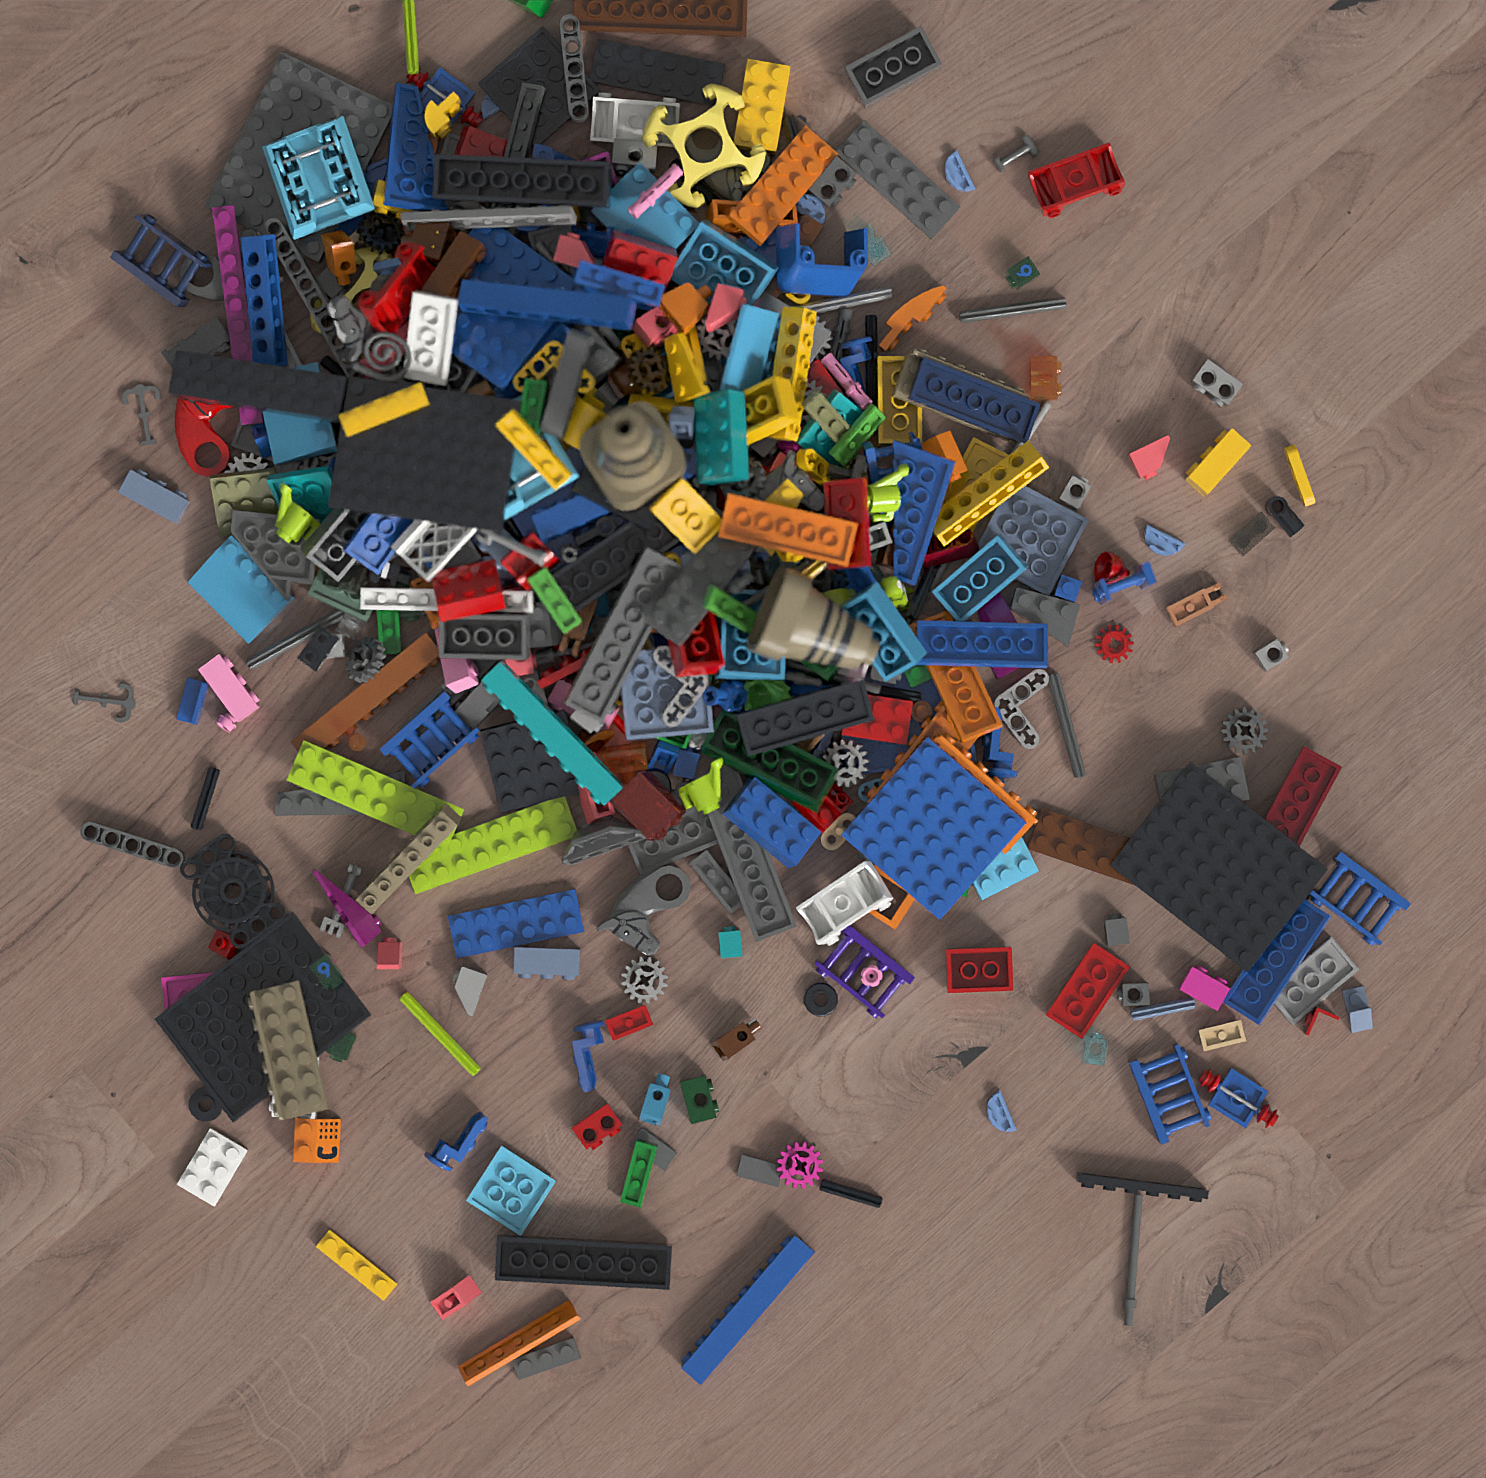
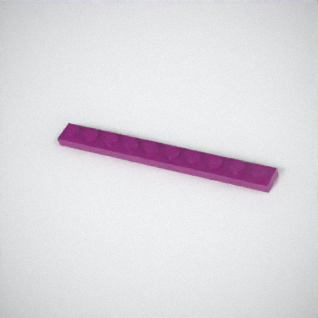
M234 205L212 208L232 359L253 362L250 324L247 314L248 304L245 293ZM239 408L241 425L263 422L262 411Z

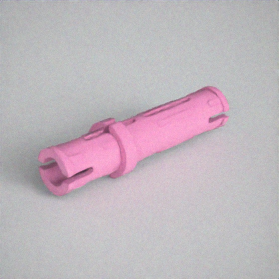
M673 164L646 192L643 191L640 194V198L627 208L628 212L635 219H638L649 206L652 207L655 204V200L683 175L682 170Z
M829 353L822 359L821 363L844 388L845 394L851 397L862 411L865 410L873 401L863 392L862 386L852 379L832 353Z

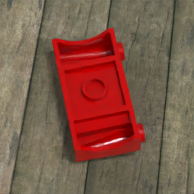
M1110 142L1028 172V179L1042 215L1044 217L1048 216L1049 219L1059 216L1061 214L1060 211L1063 210L1065 205L1101 192L1115 196L1122 192L1121 189L1125 187V180L1116 163Z
M412 242L400 244L396 251V257L401 264L379 293L366 291L361 294L358 306L377 333L390 332L395 334L411 314L413 292H420L435 270L425 258L422 245Z

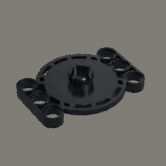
M222 834L187 858L181 864L180 872L185 879L194 880L192 898L199 916L214 929L231 933L230 941L232 945L237 949H244L286 917V910L280 903H273L275 898L273 877L263 862L249 853L235 851L236 842L234 838L229 834ZM223 839H230L232 841V845L228 850L220 848V842ZM207 851L214 854V859L209 863L202 860L203 854ZM242 856L251 858L255 862L251 863L248 860L242 859ZM188 864L196 866V872L193 875H186L184 872ZM261 865L268 876H263L257 867ZM270 881L271 895L267 894L266 882ZM229 885L241 888V893L237 898H227ZM196 889H199L200 901L198 903L196 899ZM275 907L282 910V915L278 919L270 916V911ZM199 908H204L209 915L208 919L201 913ZM216 920L219 923L225 924V928L216 926L212 921ZM256 920L264 922V928L260 932H256L252 928ZM238 933L246 935L247 939L244 944L239 945L235 943L234 938Z

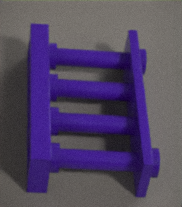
M849 925L842 930L845 932L843 934L844 938L824 963L821 964L818 961L814 963L817 966L815 971L824 978L829 975L868 1007L866 1011L875 1019L880 1016L883 1019L885 1014L880 1011L901 984L904 985L907 982L910 985L915 977ZM856 941L862 946L859 949L860 953L840 978H838L829 969L848 945ZM871 955L878 959L876 964H878V970L882 973L889 968L896 973L893 976L895 979L874 1005L863 998L871 988V985L867 986L863 983L855 991L846 984L867 957L870 958Z

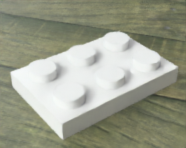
M210 1128L177 1185L215 1207L248 1149Z

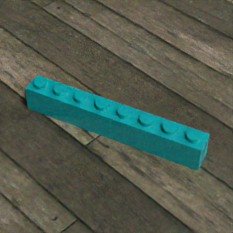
M503 660L483 677V687L490 694L494 692L499 698V704L506 710L509 708L515 714L513 718L521 726L525 724L530 729L528 732L530 736L536 741L540 740L545 745L544 750L551 757L555 755L561 761L559 765L567 773L570 771L576 777L574 779L581 788L586 787L591 792L590 797L597 804L601 802L605 805L623 788L624 784Z

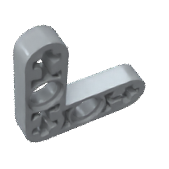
M660 646L653 652L652 658L654 662L683 684L665 708L661 717L662 722L666 726L675 727L681 723L708 685V679L706 675L676 677L673 663L669 669L666 667L669 664L668 661L658 660V651L663 652L664 650L667 651L666 656L672 660L669 647ZM701 677L703 686L695 688L694 692H697V695L694 696L691 691L685 688L687 685L689 688H692L695 683L692 679ZM683 693L688 694L691 698L688 706H683L679 703V696ZM675 703L676 706L684 710V712L682 714L680 711H678L675 715L677 721H671L669 723L667 721L668 716L666 714H671L675 711L676 708L672 707V705Z
M1042 669L1032 671L999 695L994 701V707L999 708V700L1001 698L1004 701L1008 699L1010 702L1007 705L1010 710L1016 709L1017 712L1010 714L1007 719L1004 714L1008 712L1004 708L1000 709L1002 720L1021 746L1026 749H1033L1038 745L1039 735L1018 706L1048 684L1049 676ZM1035 673L1038 675L1043 674L1044 678L1042 680L1044 683L1041 685L1038 682L1033 685L1036 690L1032 692L1025 680L1029 679V682H1032L1035 679ZM1019 685L1025 686L1028 690L1024 698H1020L1015 694V689ZM1013 716H1020L1022 718L1023 724L1020 728L1011 726L1010 720ZM1026 725L1029 727V730H1026L1027 734L1035 736L1033 745L1024 743L1026 737L1023 733L1020 736L1017 734Z

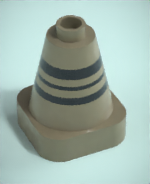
M634 402L624 408L612 411L604 420L589 428L580 440L579 449L584 464L608 502L619 510L628 511L638 508L669 489L680 477L683 478L686 472V460L681 446L657 409L645 402ZM621 425H629L631 432L628 435H620L618 429Z
M778 568L769 583L751 633H749L746 650L777 661L781 657L851 669H857L861 662L870 666L880 646V641L871 638L872 628L812 587V578L788 568Z

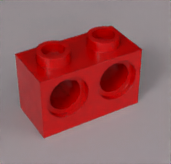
M606 1103L573 1126L572 1130L586 1150L590 1147L594 1150L603 1144L602 1139L609 1135L612 1138L621 1131L619 1127L623 1123L610 1104ZM604 1116H610L613 1118L614 1124L606 1128L602 1125L601 1119ZM587 1128L593 1129L596 1137L592 1140H587L583 1135L584 1130Z

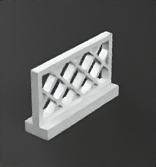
M415 520L394 542L391 548L429 582L477 529L452 525L440 527L438 523ZM463 529L462 536L459 539L453 540L454 530ZM448 531V540L439 541V532ZM434 533V542L425 543V538L428 534ZM448 545L447 552L444 555L438 556L439 546ZM434 547L433 557L424 558V548ZM415 549H419V558L410 559L408 557ZM433 561V567L426 574L423 571L424 562Z

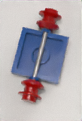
M420 66L418 74H407V84L413 82L415 86H418V89L424 88L420 94L423 110H426L431 100L439 106L454 91L460 98L462 105L460 106V112L453 118L451 116L448 117L451 124L453 125L460 115L462 124L467 122L470 124L469 126L477 128L483 121V117H481L482 111L476 113L474 111L475 106L466 108L474 97L475 92L442 68L438 69L430 81H428V72L421 73Z
M1211 1068L1208 1071L1204 1070L1198 1079L1201 1082L1199 1087L1206 1085L1208 1092L1217 1090L1210 1100L1209 1106L1244 1128L1247 1127L1254 1114L1257 1115V1123L1260 1121L1265 1122V1128L1269 1125L1273 1127L1279 1117L1276 1114L1278 1110H1269V1104L1260 1107L1268 1093L1266 1089L1230 1068L1222 1083L1220 1082V1074L1214 1076L1211 1074Z

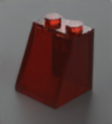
M639 772L609 801L637 830L641 831L648 841H660L667 835L666 831L671 826L678 825L683 820L682 816L686 813L654 773Z

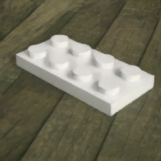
M419 291L413 292L407 340L411 350L412 363L409 371L403 378L443 386L447 385L458 299Z

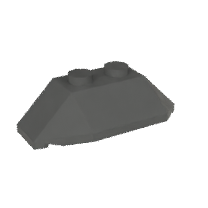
M613 816L602 818L601 822L595 825L589 823L581 826V830L574 833L561 861L567 866H572L646 839L648 835L615 817L613 818Z

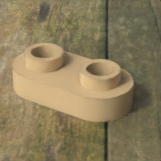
M850 813L841 814L822 834L821 843L823 847L828 850L838 849L846 841L841 836V833L846 829L843 827V821L849 820L852 822L856 817ZM830 835L836 838L833 844H830L827 840Z

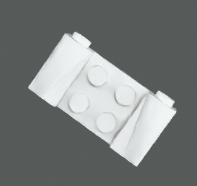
M598 93V97H593L590 141L614 142V138L643 142V129L653 108L665 105L668 115L666 116L667 119L661 122L664 125L679 124L680 103H676V98H663V102L611 98V93ZM657 135V146L673 147L665 136Z
M864 861L797 906L796 909L811 927L817 945L827 943L830 946L839 940L840 931L871 910L879 909L882 911L888 908L893 897L872 862Z

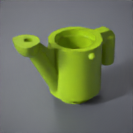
M906 463L900 464L895 472L873 484L867 485L869 513L885 512L884 514H872V523L891 521L894 512L899 509L900 491L897 482L903 476L908 475L909 467Z
M281 482L280 491L282 495L275 523L278 530L275 533L287 543H290L291 540L297 543L309 526H311V529L304 536V540L307 541L320 526V523L292 501V490Z
M723 758L710 763L711 769L709 774L679 789V796L686 809L693 807L694 804L697 812L703 810L704 814H708L720 808L718 802L723 800L720 783V768L723 765Z

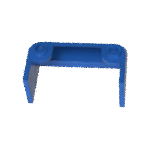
M800 223L776 227L777 266L779 267L777 270V286L779 290L789 294L836 297L849 295L868 265V228L844 232V266L815 264L812 249L808 246L800 245Z

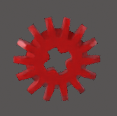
M1108 625V632L1102 628L1100 631L1103 633V636H1096L1097 639L1101 640L1100 643H1095V647H1101L1097 654L1099 655L1103 652L1105 655L1102 660L1104 661L1107 656L1110 657L1109 663L1113 664L1114 658L1117 659L1118 663H1121L1120 657L1123 656L1125 659H1128V656L1125 654L1126 651L1130 653L1133 651L1128 648L1129 645H1134V641L1128 642V638L1132 637L1131 633L1127 636L1124 634L1127 630L1125 627L1122 631H1119V625H1116L1115 630H1112L1111 625ZM1111 638L1120 641L1121 645L1117 646L1118 650H1114L1113 647L1109 648L1108 644L1111 643Z

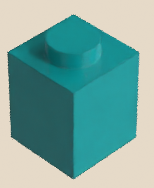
M735 926L722 927L723 932H718L721 958L742 957L740 930H736Z

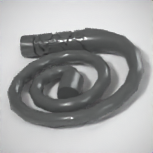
M378 332L372 334L364 345V356L368 363L380 371L391 370L401 361V350L399 345L390 339H380L374 343L372 352L377 360L381 362L386 361L388 357H391L394 350L386 346L381 357L378 355L377 349L381 344L391 345L397 353L396 359L392 364L387 366L378 365L369 356V346L374 339L391 337L401 343L406 351L407 361L405 367L398 374L390 376L372 370L356 361L353 370L359 371V373L377 381L394 383L402 379L409 371L412 363L411 350L408 344L394 333Z

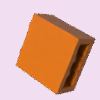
M951 431L936 435L921 443L923 450L956 461L949 483L962 478L960 474L968 470Z

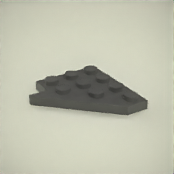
M233 510L230 532L286 601L290 600L291 583L313 585L315 563L308 559L300 550L306 542L304 536L311 529V526H309L297 543L293 540L287 543L275 533L278 530L275 526L277 515Z

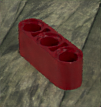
M967 529L946 546H943L936 536L931 537L922 567L929 568V566H937L974 556L979 551V545L974 533Z

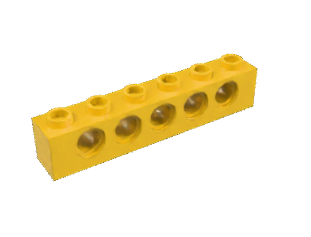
M801 307L782 308L773 376L791 381L800 420L766 436L768 438L798 442L803 412L801 403L804 401L807 387L806 380L810 366L809 360L813 345L816 311Z
M1028 440L1019 446L1013 453L1003 458L997 465L983 473L981 477L967 485L960 493L950 498L941 506L933 533L943 546H946L1049 468Z

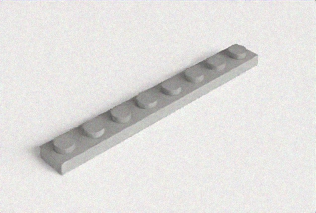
M558 205L557 207L537 206L533 208L518 206L508 209L496 207L494 209L474 208L473 210H431L430 212L414 210L402 213L401 222L406 231H414L418 223L450 222L454 229L576 224V215L572 207L567 205Z

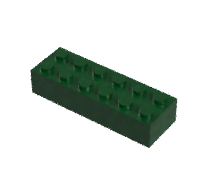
M722 709L713 725L714 732H709L702 744L701 753L714 760L723 758L724 765L749 778L756 777L768 788L817 813L836 780L839 769L792 744L748 756L737 716Z

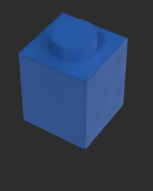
M1060 575L1053 597L1075 603L1082 581Z
M686 747V749L679 750L673 775L694 780L700 754L696 753L697 749Z

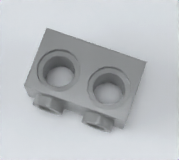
M1209 359L1205 361L1191 381L1194 384L1193 388L1202 395L1207 393L1212 397L1211 401L1219 407H1222V405L1227 407L1243 385ZM1203 373H1209L1212 376L1211 384L1202 382L1201 376ZM1220 386H1227L1230 389L1228 397L1220 395Z

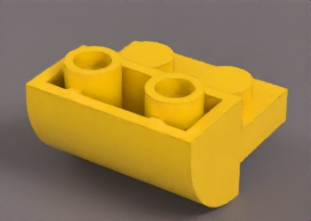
M454 91L439 106L431 100L426 107L425 122L431 135L436 140L439 137L445 138L451 132L450 127L452 124L448 117L451 116L453 118L461 110V100Z
M577 395L566 434L561 439L574 448L579 449L583 434L589 428L604 420L608 415Z

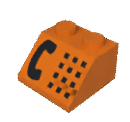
M296 1117L293 1162H339L341 1119Z

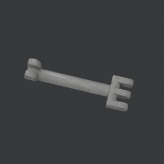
M479 529V531L486 535L483 537L477 534L475 538L488 545L491 544L492 540H495L531 558L533 562L541 566L544 564V557L547 558L548 556L547 553L541 550L535 551L494 531Z
M350 864L347 872H349V876L343 888V892L348 896L351 894L357 876H360L363 869L353 864ZM336 909L332 918L324 917L319 931L324 932L328 924L330 928L327 934L332 935L334 929L338 928L336 937L340 939L345 924L339 922L341 917Z

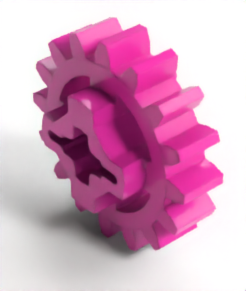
M794 1141L792 1148L788 1144L785 1145L787 1151L780 1150L779 1153L782 1155V1158H776V1161L780 1163L776 1170L782 1172L778 1177L780 1179L786 1178L784 1184L787 1186L792 1182L794 1189L797 1188L798 1184H800L802 1189H805V1183L812 1186L813 1178L819 1180L817 1172H823V1169L818 1167V1164L823 1163L822 1159H817L820 1152H813V1145L806 1148L807 1144L804 1141L801 1143V1146ZM796 1151H805L808 1154L800 1156ZM789 1157V1165L785 1167L786 1160ZM796 1159L804 1162L802 1163L803 1171L795 1168L797 1166ZM813 1163V1169L811 1173H809L810 1164ZM798 1174L803 1179H793L790 1176Z

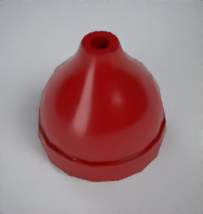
M1105 551L1101 553L1094 565V578L1097 582L1104 579L1106 584H1111L1130 575V570L1127 569L1124 561L1113 552Z

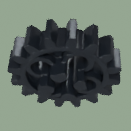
M372 210L370 214L365 213L363 218L360 219L356 231L357 234H360L358 240L365 241L363 247L370 246V252H374L376 249L380 255L384 250L387 254H390L391 250L397 251L401 244V238L405 234V231L401 230L403 224H397L398 219H392L390 212L387 215L376 214Z

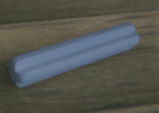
M1192 997L1134 1008L1131 1009V1016L1133 1020H1140L1195 1008V1002Z

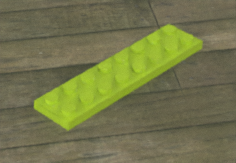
M305 740L287 778V781L412 835H415L445 803L459 816H462L464 811L461 807L417 788L414 789L410 785ZM456 828L439 845L440 847L448 848Z
M566 797L548 800L454 834L447 849L438 846L409 876L415 894L571 839L577 828Z

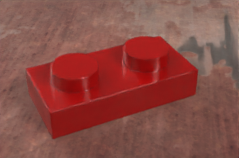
M646 1004L605 1020L613 1041L653 1025Z

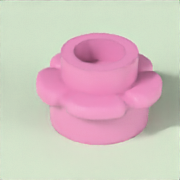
M227 713L225 715L219 714L220 718L216 723L220 728L228 733L232 729H236L234 724L236 720Z
M869 965L868 968L865 967L861 972L862 982L867 986H877L882 979V972L878 970L877 966Z

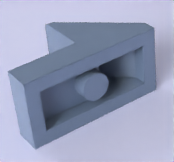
M673 406L672 414H670V431L675 439L693 440V407Z
M1364 986L1342 990L1351 1033L1372 1029L1371 1008L1368 1006Z

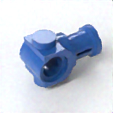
M740 680L724 681L718 688L713 686L706 688L703 692V698L708 706L719 704L728 712L741 711V708L747 702L748 691L744 689L745 684Z

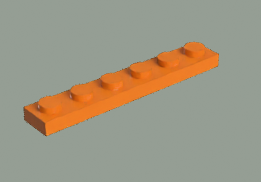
M568 1300L457 1367L467 1386H470L581 1319L573 1303Z

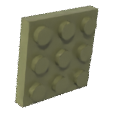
M275 468L210 475L220 538L233 536L230 532L233 510L278 515L279 507L266 481L268 475L276 474Z

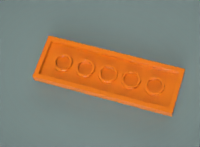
M805 125L727 218L761 246L838 153Z
M728 493L718 537L848 567L858 523Z
M946 610L921 621H954L949 611ZM913 623L909 627L916 636V623ZM926 665L962 743L1002 727L1003 724L975 666Z

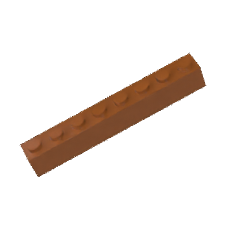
M427 633L423 634L381 668L380 673H375L373 680L369 678L368 683L364 682L293 739L291 744L298 752L304 740L324 749L327 747L330 749L334 748L341 742L339 738L345 733L347 736L358 728L356 726L358 722L369 720L374 715L373 710L378 706L381 709L392 701L389 697L394 693L401 694L408 688L407 683L410 680L414 679L417 681L425 674L423 671L429 665L434 667L441 661L436 643Z

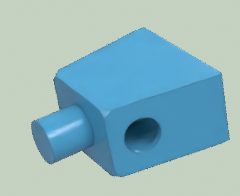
M658 1073L655 1084L650 1083L639 1117L640 1121L660 1126L671 1089L667 1088L669 1076ZM654 1094H660L661 1099L655 1100L653 1098Z

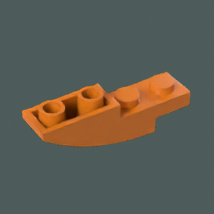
M943 285L930 289L914 297L899 308L885 323L891 331L879 344L878 348L883 352H886L888 349L892 351L899 342L897 337L900 333L906 334L913 325L910 322L912 319L918 324L922 320L926 322L933 314L931 311L932 307L935 304L940 305L947 295L944 292L947 288Z

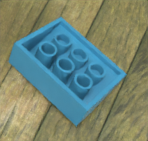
M639 162L611 189L610 208H593L591 213L606 228L612 226L616 231L625 233L626 229L632 230V236L671 247L677 251L692 237L700 223L668 190L655 200V204L652 207L649 206L638 219H635L628 212L627 208L640 198V194L643 191L646 192L657 181Z
M706 219L701 221L679 256L670 279L680 286L690 283L696 290L704 284L707 285L712 292V296L705 301L710 306L717 284L743 289L744 298H747L746 305L754 306L779 267Z
M742 304L720 390L731 389L742 392L766 380L767 374H770L773 368V361L771 359L777 349L781 313Z
M318 362L294 367V369L321 373ZM263 411L274 466L337 452L338 446L332 422Z
M232 535L188 581L248 644L295 599L291 594L289 601L284 599Z
M743 589L739 593H734L731 597L739 602H743L760 590ZM763 599L750 608L758 613ZM717 615V630L725 665L715 674V678L731 680H784L785 657H781L779 661L770 660L746 650L749 633H745Z

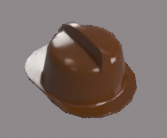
M617 349L616 351L624 360L608 374L610 388L617 398H623L631 394L642 395V391H638V385L632 386L633 378H627L631 372L626 370V367L630 364L627 362L628 359L621 349Z
M582 729L577 737L598 756L613 737L614 731L606 729L600 732L593 731L589 734Z

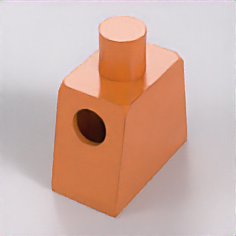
M343 230L321 234L328 270L337 277L338 285L351 283L349 274L356 272L353 241Z
M685 283L663 294L658 308L679 333L686 335L707 313L708 304L705 300L712 296V292L705 284L696 290L690 283Z

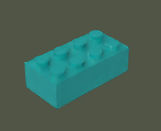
M726 389L694 398L698 483L717 486L748 480L745 393Z

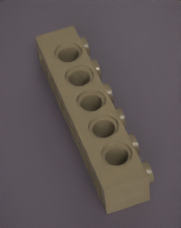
M445 803L359 891L356 901L372 915L459 825L462 817Z

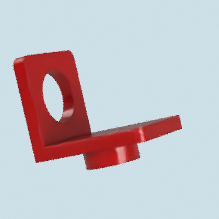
M216 930L208 946L209 949L229 960L235 956L237 949L232 945L230 935ZM234 938L236 944L241 945L245 943L244 941Z
M1315 1007L1313 1012L1308 1013L1305 1018L1304 1025L1307 1026L1303 1034L1309 1036L1319 1012L1336 1020H1339L1340 1017Z

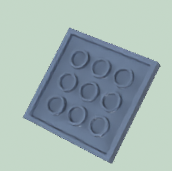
M1024 486L997 507L978 543L979 551L997 535L1002 534L1029 566L1015 580L1049 596L1089 519Z
M655 649L641 650L621 687L626 740L714 732L712 708L705 704L703 693L678 726L668 727L662 722L663 711L683 684L654 662L652 656ZM658 651V660L668 661L669 664L666 667L670 669L672 660L666 656L667 651ZM706 674L707 679H708V685H707L706 688H708V687H709V676H708V674ZM701 677L692 679L695 682L692 688H689L688 685L685 688L691 691L694 696L697 695V692H694L695 688L703 686ZM683 693L679 696V703L681 705L688 706L690 704L691 698L688 694ZM675 703L672 705V707L676 708L675 711L671 714H666L668 716L667 721L669 723L671 721H677L675 715L678 711H680L682 714L684 712V710L678 708Z

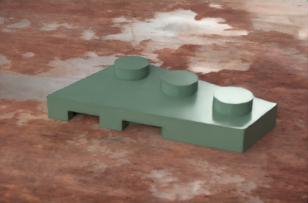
M319 569L307 595L367 623L373 610L360 609V587L346 574L338 582L324 570Z

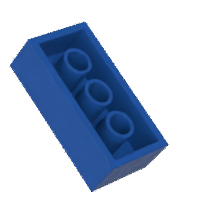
M756 777L744 783L722 813L787 868L797 866L821 833L819 829Z

